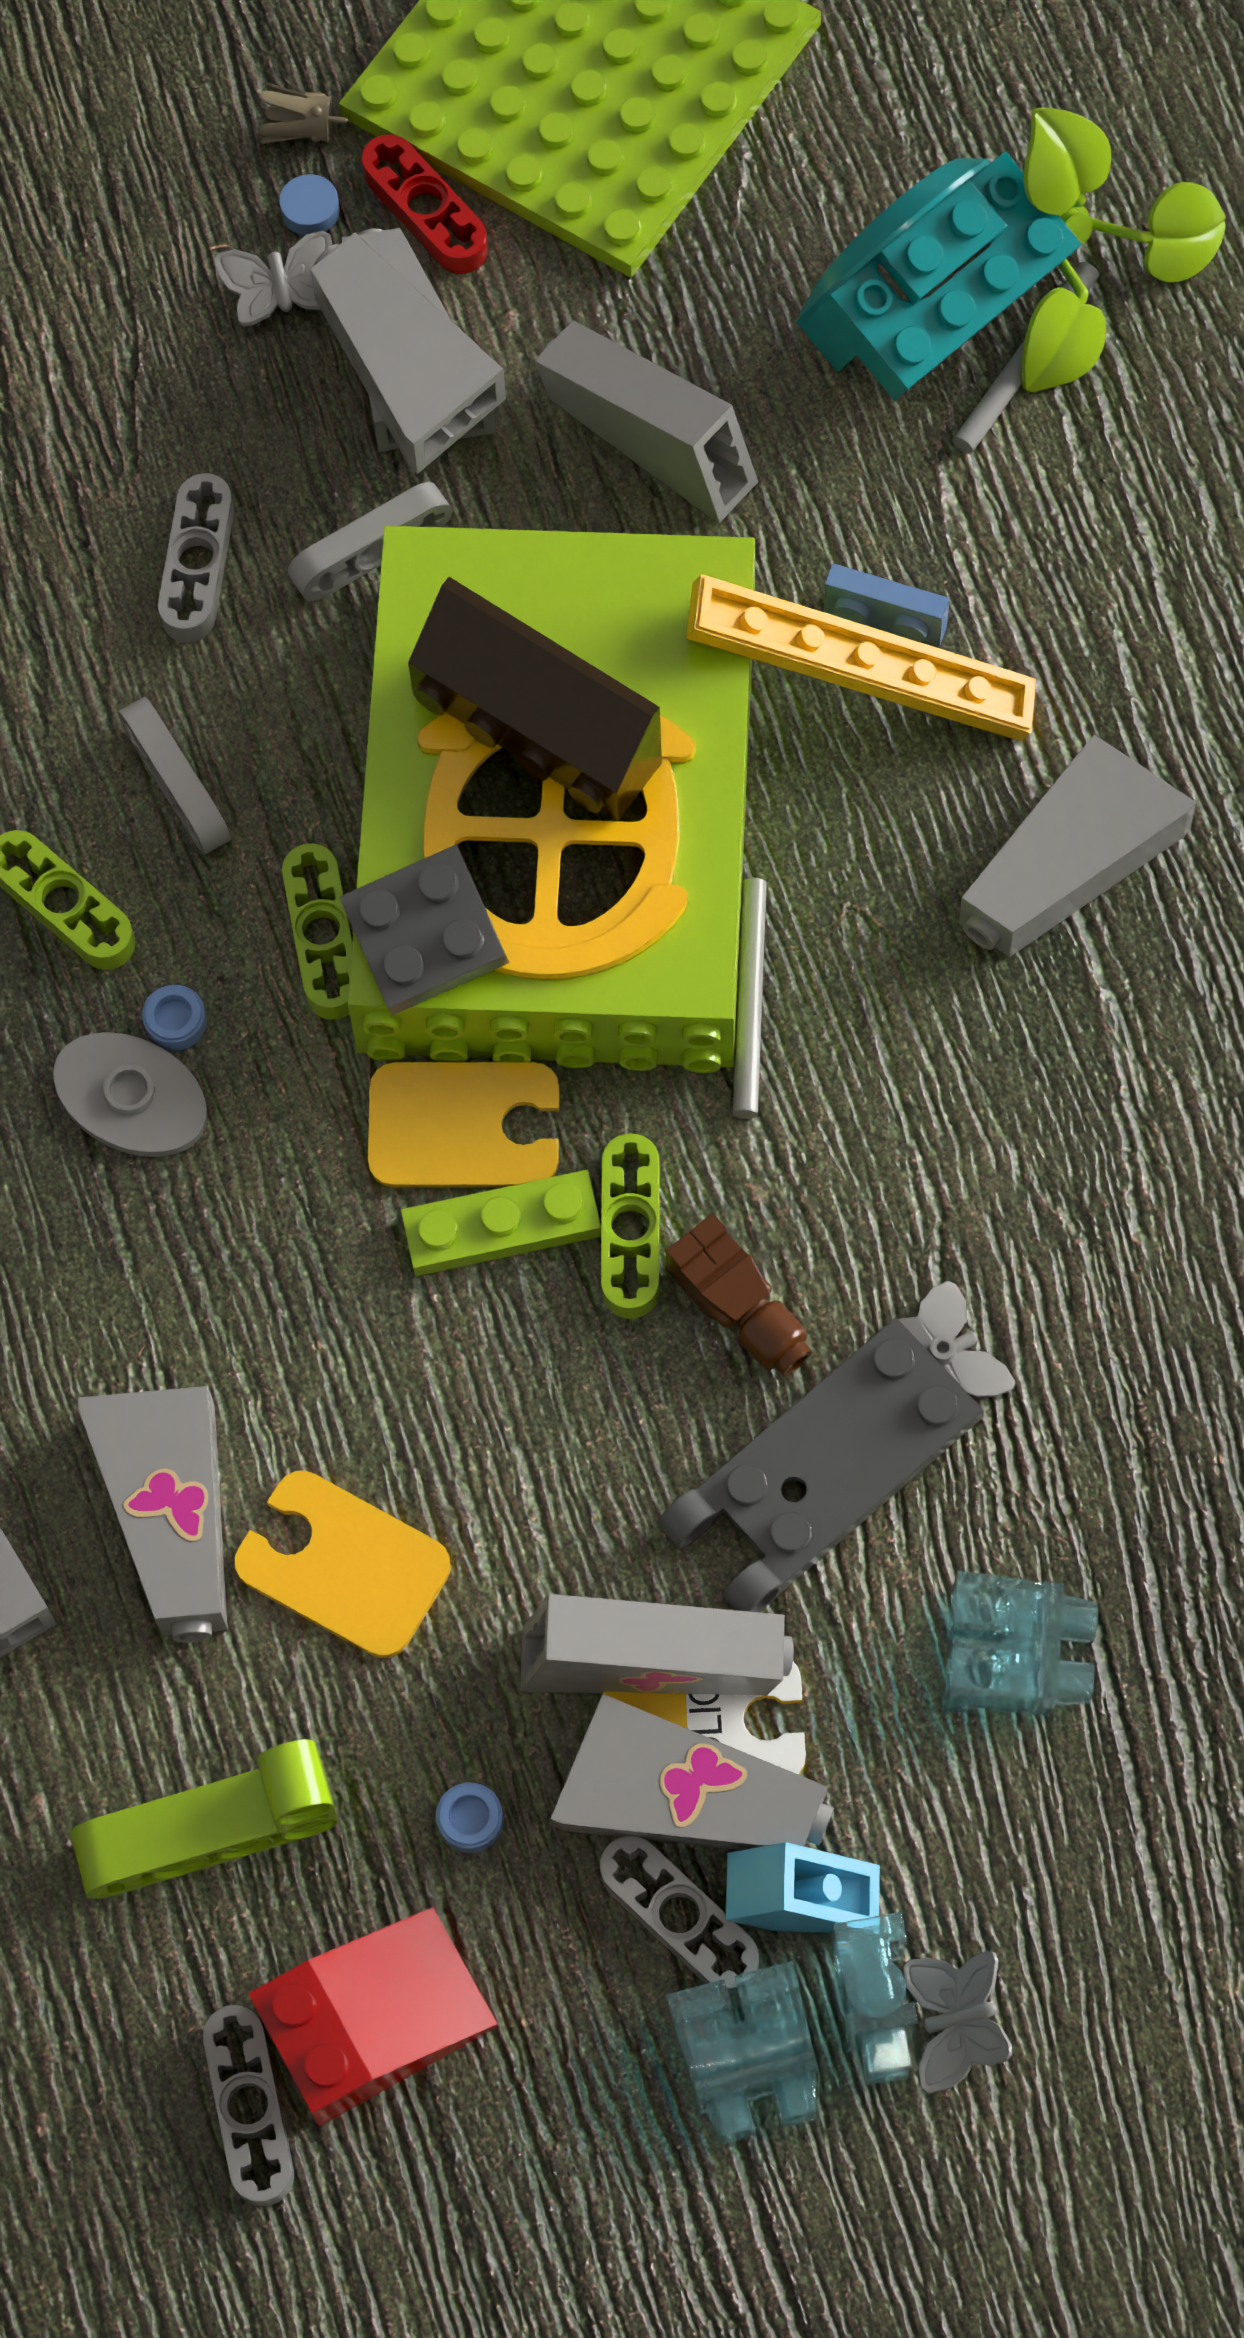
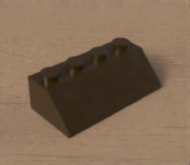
M451 577L446 579L439 590L408 662L414 697L430 712L437 715H443L446 712L464 723L468 733L481 744L491 748L499 745L515 755L521 767L532 776L540 780H547L550 777L568 789L571 797L583 808L594 813L602 810L619 820L662 764L660 707Z

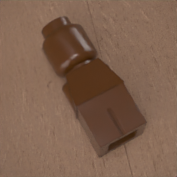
M713 1213L666 1250L665 1269L697 1304L701 1312L734 1333L739 1330V1341L764 1369H777L783 1377H786L808 1360L813 1351L805 1343L807 1340L805 1328L780 1301L769 1302L772 1291L771 1285L760 1274L750 1253L747 1254L727 1233V1228Z

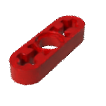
M392 134L381 135L372 139L365 146L362 153L364 178L369 188L445 270L455 274H467L480 268L488 255L487 233L482 221L407 140ZM385 159L390 164L399 161L400 174L404 179L401 186L398 175L390 167L385 166L379 169L380 161ZM420 194H432L441 201L440 207L430 214L415 213L408 205L414 197ZM449 221L451 232L460 241L465 242L471 239L470 248L465 250L459 244L451 248L450 234L445 228Z

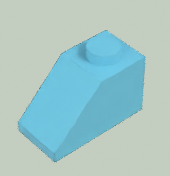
M787 1842L727 1853L726 1920L771 1931L863 1934L879 1932L880 1865Z

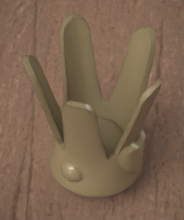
M265 82L266 87L271 91H263L261 93L262 100L269 105H273L266 109L265 114L269 120L277 122L267 123L260 127L258 133L261 136H266L262 139L261 144L300 138H309L313 142H329L331 122H348V119L345 117L332 116V96L311 92L300 94Z

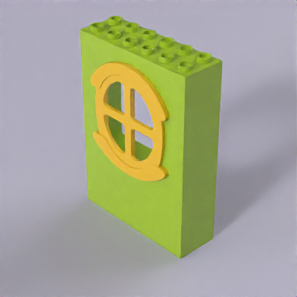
M384 525L357 889L467 840L532 843L538 849L535 912L530 922L526 924L509 923L486 909L509 963L395 1015H391L353 930L348 1009L357 1053H365L369 1057L380 1061H397L403 1059L405 1055L430 1056L437 1062H464L468 1057L493 1058L495 1062L552 1060L568 1068H586L592 1066L594 1062L619 1063L622 1067L635 1071L651 1070L657 1064L683 1065L686 1070L696 1073H711L719 1070L720 1067H734L752 659L686 639L692 583L701 574L755 591V538ZM448 577L461 583L660 707L662 764L641 790L647 807V814L642 820L624 822L570 819L564 813L565 787L550 777L542 782L541 809L532 818L466 816L460 813L458 803L470 778L491 755L502 747L496 745L494 748L481 744L468 733L464 723L446 712L443 715L430 712L413 695L408 662L439 590ZM571 844L635 846L640 848L645 854L640 872L627 893L617 904L603 915L584 925L566 926L559 922L557 912L562 850L566 846Z

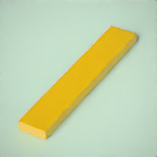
M701 574L692 583L686 639L1018 741L1024 740L1031 734L1036 687L1035 678Z

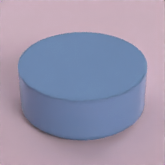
M314 174L301 175L289 181L281 191L280 208L282 219L291 231L305 236L306 234L320 231L326 232L336 223L340 213L338 194L334 185L326 178Z
M182 985L161 987L154 991L144 1003L142 1020L146 1033L155 1045L165 1050L180 1051L196 1044L206 1030L207 1016L203 1002L198 994L188 987Z
M462 1783L450 1788L442 1796L436 1809V1823L442 1839L448 1846L462 1853H478L488 1849L497 1841L503 1829L504 1816L498 1797L489 1788L478 1783Z

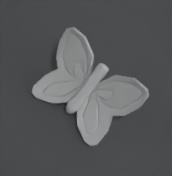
M325 231L306 234L289 249L285 266H283L280 253H270L267 257L270 269L257 255L236 249L218 253L214 258L218 277L229 291L240 296L237 305L239 324L244 327L252 326L270 317L277 306L284 312L290 311L293 303L304 309L321 310L315 300L311 268L314 266L319 255L332 245L331 235Z
M947 1281L932 1288L921 1301L918 1316L898 1319L969 1395L977 1398L997 1397L1014 1389L1016 1381L1006 1365L985 1351L966 1350L978 1342L974 1332L969 1331L957 1337L967 1322L966 1300L955 1283Z
M984 1951L970 1958L958 1970L947 1961L928 1957L908 1960L903 1967L906 1988L919 2005L924 2009L942 2014L926 2018L924 2021V2026L928 2033L943 2030L927 2043L918 2066L921 2089L928 2094L949 2090L966 2078L973 2063L993 2066L1007 2062L1012 2056V2044L1002 2026L989 2019L996 2013V2005L992 2002H986L996 1984L999 1961L997 1954L994 1952Z

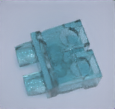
M957 1571L951 1589L948 1645H950L947 1653L943 1711L970 1712L971 1708L1010 1713L1030 1712V1714L1050 1716L1055 1705L1089 1704L1094 1691V1663L1060 1660L1061 1640L1085 1643L1094 1642L1097 1630L1098 1603L1078 1597L1063 1596L1064 1583L1044 1581L1041 1584L1024 1579Z
M902 1912L833 1924L830 1948L842 2011L845 2016L842 2031L846 2052L861 2051L867 2085L905 2079L908 2077L907 2069L911 2067L907 2041L913 2040L918 2025L914 2002L903 2004L906 1995V1981L902 1971L891 1962L902 1959L907 1940Z
M793 1961L734 1976L736 1997L743 2019L742 2023H735L725 1979L666 1994L667 2011L694 2092L699 2114L707 2113L709 2122L720 2144L746 2139L755 2134L748 2102L760 2098L774 2096L782 2127L802 2124L817 2118L814 2084L818 2083V2065L812 2048Z

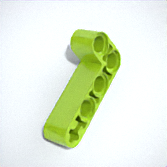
M303 1739L277 1745L257 1756L259 1769L100 1816L72 1828L69 1834L86 1897L89 1899H101L120 1895L311 1837L333 1828L338 1824L339 1819L315 1741Z

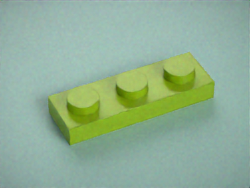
M588 1169L401 1209L415 1277L601 1237V1223Z

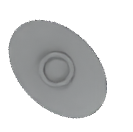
M102 1032L84 1035L73 1040L61 1050L56 1058L53 1079L63 1108L83 1131L99 1142L128 1154L162 1157L177 1154L190 1148L202 1136L207 1124V1106L202 1089L188 1068L163 1048L135 1036Z

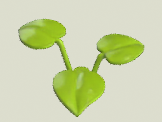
M1034 108L1031 110V137L1025 159L1023 177L1026 196L1034 208L1050 215H1059L1082 245L1087 242L1092 230L1136 242L1148 243L1144 256V268L1148 274L1161 281L1180 282L1195 276L1210 263L1221 245L1226 227L1224 221L1226 216L1211 191L1193 182H1180L1167 187L1157 197L1151 207L1148 219L1150 231H1140L1095 219L1089 216L1087 209L1083 206L1086 202L1084 193L1099 188L1105 182L1110 172L1111 148L1105 133L1092 121L1070 111L1055 108ZM1067 259L1058 267L1073 288L1074 293L1060 287L1051 290L1036 306L1027 328L1022 353L1021 382L1022 388L1029 392H1037L1077 380L1095 365L1104 347L1106 339L1105 317L1099 308L1085 304L1088 299V290Z

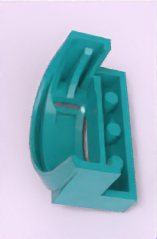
M1007 151L1002 153L993 162L986 158H957L939 167L884 210L844 249L824 272L801 309L796 323L837 373L858 356L893 400L896 401L1082 245L1059 215H1050L1032 206L1025 193L1024 172ZM991 242L990 247H988L984 252L977 256L961 271L954 275L950 280H948L944 285H942L929 297L923 298L939 283H941L945 278H947L951 273H953L957 268H959L968 259L975 255L979 250H981L984 246ZM878 263L885 268L899 285L909 301L901 300L878 272Z

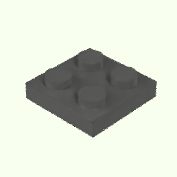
M457 844L340 896V900L391 1015H395L509 963Z

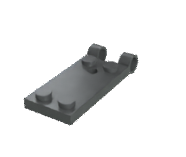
M895 1318L698 1488L686 1492L674 1501L661 1515L657 1525L679 1549H683L700 1538L724 1515L763 1559L754 1562L737 1575L726 1587L722 1596L734 1610L760 1613L781 1592L978 1423L984 1416V1410L912 1333ZM797 1480L805 1485L807 1493L802 1500L790 1502L782 1496L781 1489L788 1481Z

